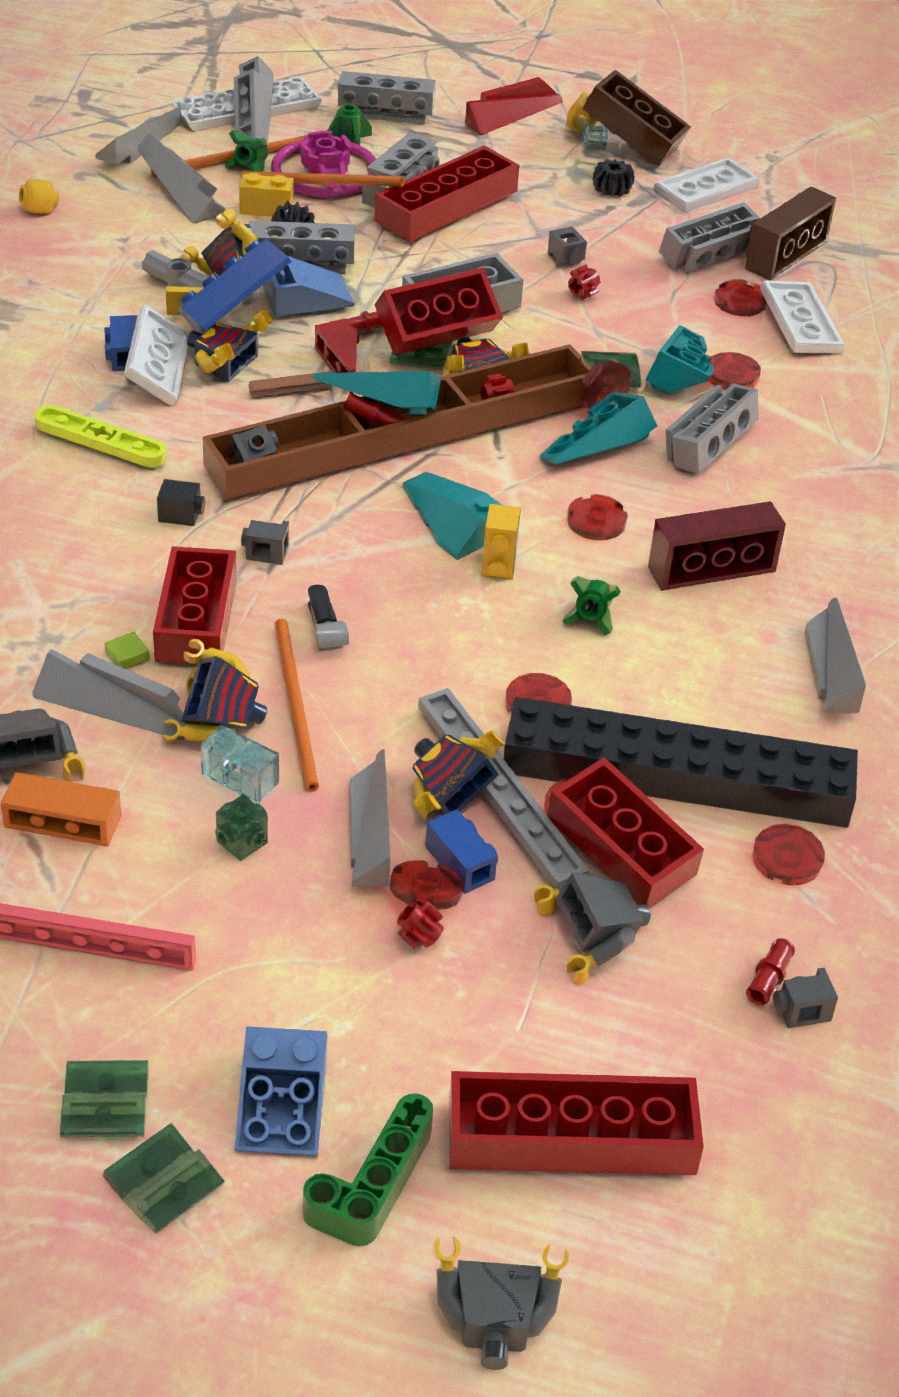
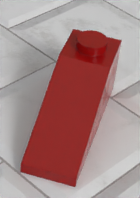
M345 318L315 325V350L333 373L356 372L357 344H359L357 329L353 328Z

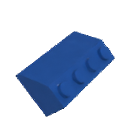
M267 238L261 243L256 239L244 249L247 253L240 260L236 256L223 265L226 270L218 277L213 273L201 284L204 288L196 294L192 290L180 300L183 305L178 311L193 330L204 333L292 261Z

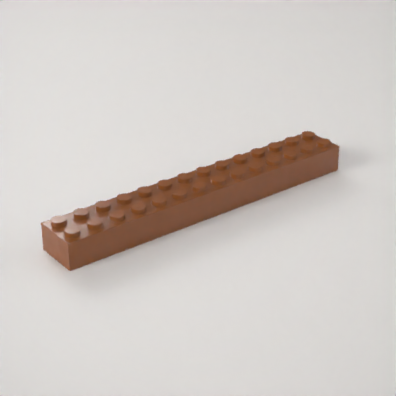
M571 344L441 376L436 408L428 409L427 415H409V410L362 396V398L372 403L377 401L381 403L380 407L403 416L404 419L401 422L385 426H379L373 422L372 424L366 423L367 419L343 409L346 401L203 436V464L226 500L238 498L243 495L295 483L307 478L321 476L341 469H348L356 465L374 462L390 456L427 448L439 443L453 441L458 438L480 434L488 430L506 427L507 425L594 403L598 373L586 360L582 361L583 357ZM500 373L501 377L505 376L506 379L512 381L515 392L486 400L481 399L480 386L488 381V375ZM264 424L268 431L274 430L280 444L276 448L277 454L238 463L230 446L232 435L237 433L239 435ZM260 440L252 442L256 447L262 446Z

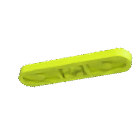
M53 405L40 407L34 413L37 429L147 468H157L165 463L167 459L164 443L141 434Z

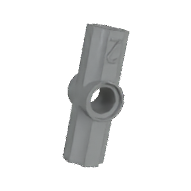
M154 250L146 253L142 261V270L168 283V286L204 288L201 283L208 278L191 269V262L184 258L171 259Z

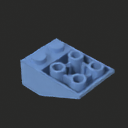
M289 257L292 261L263 284L264 292L276 317H288L300 313H316L330 309L341 310L354 306V301L340 274Z
M246 1026L235 1151L318 1156L329 1040L327 1031Z

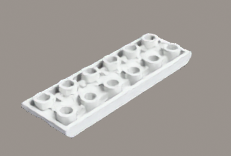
M292 77L285 81H273L270 117L316 108L322 102V98L303 77ZM227 89L224 92L215 94L205 93L194 98L184 97L172 102L174 109L179 106L181 107L183 120L194 131L235 124L234 89Z

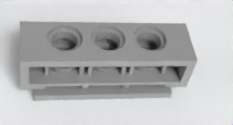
M342 71L338 82V106L352 104L356 108H365V112L362 113L366 119L424 124L426 115H432L436 80ZM382 110H388L389 114H383ZM405 113H412V116H406Z
M409 132L367 166V172L379 176H403L404 181L440 165V159L438 158L439 147L434 146L436 140ZM363 186L362 203L375 207V194L392 186Z
M745 202L668 227L658 252L673 268L682 266L686 262L684 271L686 273L693 272L746 253L751 237L749 234L750 228L760 217Z
M249 221L252 232L257 236L260 243L267 238L286 256L305 260L309 264L338 274H346V264H354L355 224ZM323 261H332V266H324Z
M732 383L723 393L722 385H716L665 430L667 460H674L675 468L687 470L689 473L699 474L759 420L758 389Z

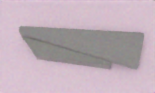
M256 56L240 64V75L234 77L235 130H239L251 138H265L268 143L274 73L259 56Z
M179 106L161 116L150 117L135 129L116 137L95 154L96 159L118 165L122 161L134 162L141 156L138 147L148 133L160 141L182 124L181 107Z
M150 133L146 135L138 147L139 153L192 223H199L216 217L226 210L212 198L217 191L213 184L173 150L164 146Z
M835 597L830 600L825 610L807 623L805 629L807 646L818 698L825 699V711L831 713H859L866 689V682L838 598Z
M51 649L46 655L33 689V697L36 699L161 735L173 736L177 733L175 726L163 725L168 719L176 720L180 726H186L187 724L181 721L183 712L177 706L180 697L173 689L89 653L78 664ZM180 736L179 740L185 739V737Z
M385 749L377 753L373 763L350 779L351 868H354L352 886H389L390 839Z

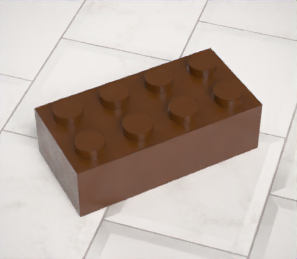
M617 70L612 71L594 87L582 108L592 119L599 121L612 134L619 136L629 147L639 151L649 162L660 166L678 149L691 128L689 124Z
M810 186L792 199L784 202L775 210L770 211L761 219L755 221L749 232L751 237L745 254L747 258L745 269L771 281L827 243L837 197Z

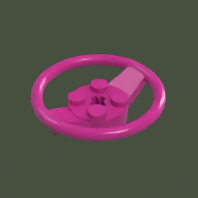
M315 131L309 133L308 136H304V140L291 143L280 149L272 159L271 171L282 172L281 164L283 160L298 151H301L302 165L309 169V173L346 174L350 164V152L363 158L368 165L374 162L376 158L366 148L350 142L345 135L339 138L332 136V131ZM294 183V192L318 198L344 197L363 191V185L324 184L325 188Z

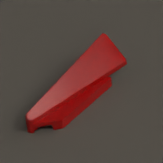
M536 77L481 92L480 100L466 102L465 124L479 135H484L563 102V99L544 80Z

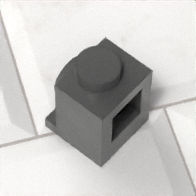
M573 226L549 231L547 252L549 256L554 255L562 265H577L582 260H585L587 241Z
M264 424L239 435L238 433L232 435L230 446L238 463L277 454L276 448L280 444L274 430L268 431ZM260 440L262 446L256 447L252 442Z
M251 520L249 527L243 528L241 536V546L246 547V560L283 565L289 548V521L283 520L282 524Z
M825 967L818 968L814 976H797L784 980L782 990L775 991L773 994L775 1009L778 1014L783 1015L788 1028L832 1021L838 1001V995Z

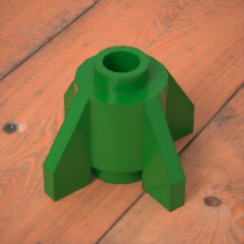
M346 104L339 108L327 131H332V136L341 138L342 135H345L350 142L360 145V138L372 136V126L361 110L352 104Z
M239 130L229 132L237 146L234 151L235 158L224 164L226 169L242 164L248 166L250 171L263 172L265 160L268 157L266 139L251 138Z
M580 576L573 578L570 584L578 595L576 606L564 616L562 621L565 625H568L577 620L580 615L587 620H598V626L605 636L608 635L613 629L609 607L613 599L619 596L620 589L618 586L609 585L598 579L589 580Z

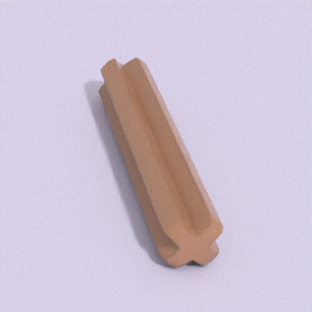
M313 373L253 380L249 382V393L251 397L256 398L329 389L332 385L314 380Z

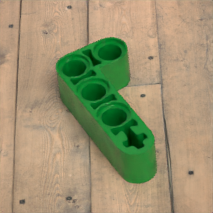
M417 1093L405 1095L398 1101L352 1184L325 1173L309 1177L303 1187V1218L305 1222L312 1228L351 1245L366 1246L372 1243L382 1229L430 1140L433 1122V1105L431 1101L424 1095ZM392 1151H399L402 1153H392ZM381 1183L384 1184V1186H375L373 1184ZM318 1200H326V1201H328V1202H327V1203H317L316 1201H318ZM363 1216L366 1217V1219L358 1220L354 1217Z

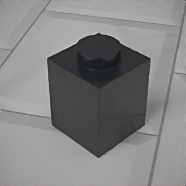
M164 479L157 496L158 522L195 526L198 515H203L205 510V496H201L200 483Z

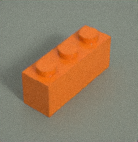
M15 772L0 802L5 828L107 847L122 816L120 791Z

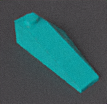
M679 325L660 349L645 380L650 382L651 387L660 392L667 391L669 393L707 382L715 369L713 365L709 364L711 357L705 354L708 348L704 337Z
M431 371L313 373L314 380L409 410V415H427L428 409H435L441 383V376Z
M614 391L587 411L589 417L586 420L576 421L572 425L574 431L571 434L560 436L539 456L542 461L559 464L633 442H640L650 435L649 432L658 426L643 396Z
M429 472L421 473L403 482V488L415 508L421 511L425 525L427 527L430 526L433 531V538L437 545L456 560L484 547L489 504H502L486 492Z

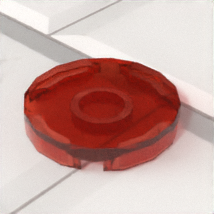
M742 279L722 282L719 288H716L714 296L716 306L722 311L736 316L760 314L765 310L767 302L760 290V285L755 283L754 286L747 285L748 281Z
M721 352L711 356L709 364L713 365L715 370L708 381L714 386L722 385V390H726L732 383L754 388L759 383L761 367L750 356L736 352Z
M613 358L609 359L610 361L596 363L588 371L581 386L583 396L580 395L581 402L585 408L589 410L614 391L629 392L631 373L626 365Z
M594 494L586 499H583V496L578 497L570 503L567 511L568 526L574 533L586 539L597 541L618 537L625 531L628 514L627 511L623 510V505L619 501L605 495Z
M529 673L518 676L510 682L506 689L505 707L511 713L515 697L572 705L571 691L566 683L555 676L544 673Z
M777 824L763 829L755 838L752 858L756 868L765 877L773 880V877L783 880L782 884L801 885L816 879L824 864L825 850L821 841L812 832L796 825Z
M412 860L398 864L393 869L389 881L390 891L396 898L408 905L416 902L422 906L425 901H428L437 910H443L456 906L462 898L463 880L455 871L447 866L437 864L436 869L427 867L428 862L424 860Z

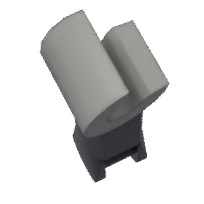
M319 584L310 586L308 588L310 599L308 608L316 628L319 651L338 649L349 645L348 628L344 621H337L327 588Z

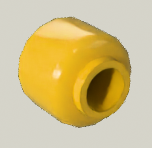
M29 179L24 185L20 186L19 204L24 207L26 212L50 214L53 207H57L59 193L54 190V186L50 181Z

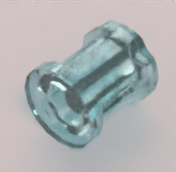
M583 123L582 145H586L587 142L602 143L603 146L607 145V127Z

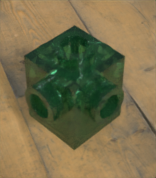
M244 794L231 802L225 803L216 811L215 834L217 842L238 860L242 861L268 843V815L266 810L259 803H254Z

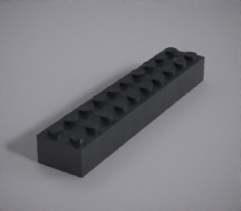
M515 697L503 759L516 776L565 783L605 757L649 797L838 827H849L856 802L857 749Z

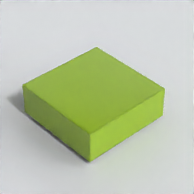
M135 632L104 643L105 652L114 664L124 669L150 659L148 648Z

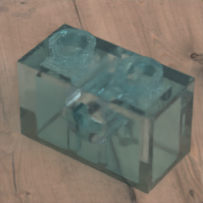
M224 725L217 728L200 745L202 775L258 804L279 783V753Z

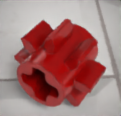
M587 264L569 272L572 277L568 281V287L573 295L580 296L581 300H584L599 292L596 287L599 286L601 281L595 269H588Z
M500 373L488 375V381L480 386L482 400L515 392L512 381L506 379L505 376L501 377Z
M425 901L422 906L412 902L404 908L397 919V924L402 927L397 934L413 949L419 943L425 948L430 947L439 939L444 927L439 923L443 915L428 901Z

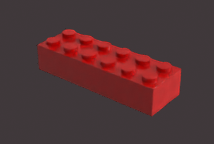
M482 146L405 180L403 187L392 186L376 193L374 221L408 242L414 241L516 193L518 190L520 165L494 150Z
M451 1071L449 1091V1169L697 1175L704 1144L695 1077Z

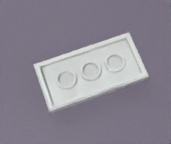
M728 157L654 183L653 190L682 211L688 212L759 187L760 178Z
M762 281L760 290L794 353L843 354L845 344L810 282Z
M144 304L138 312L124 376L172 406L178 399L188 349L187 338L189 333Z

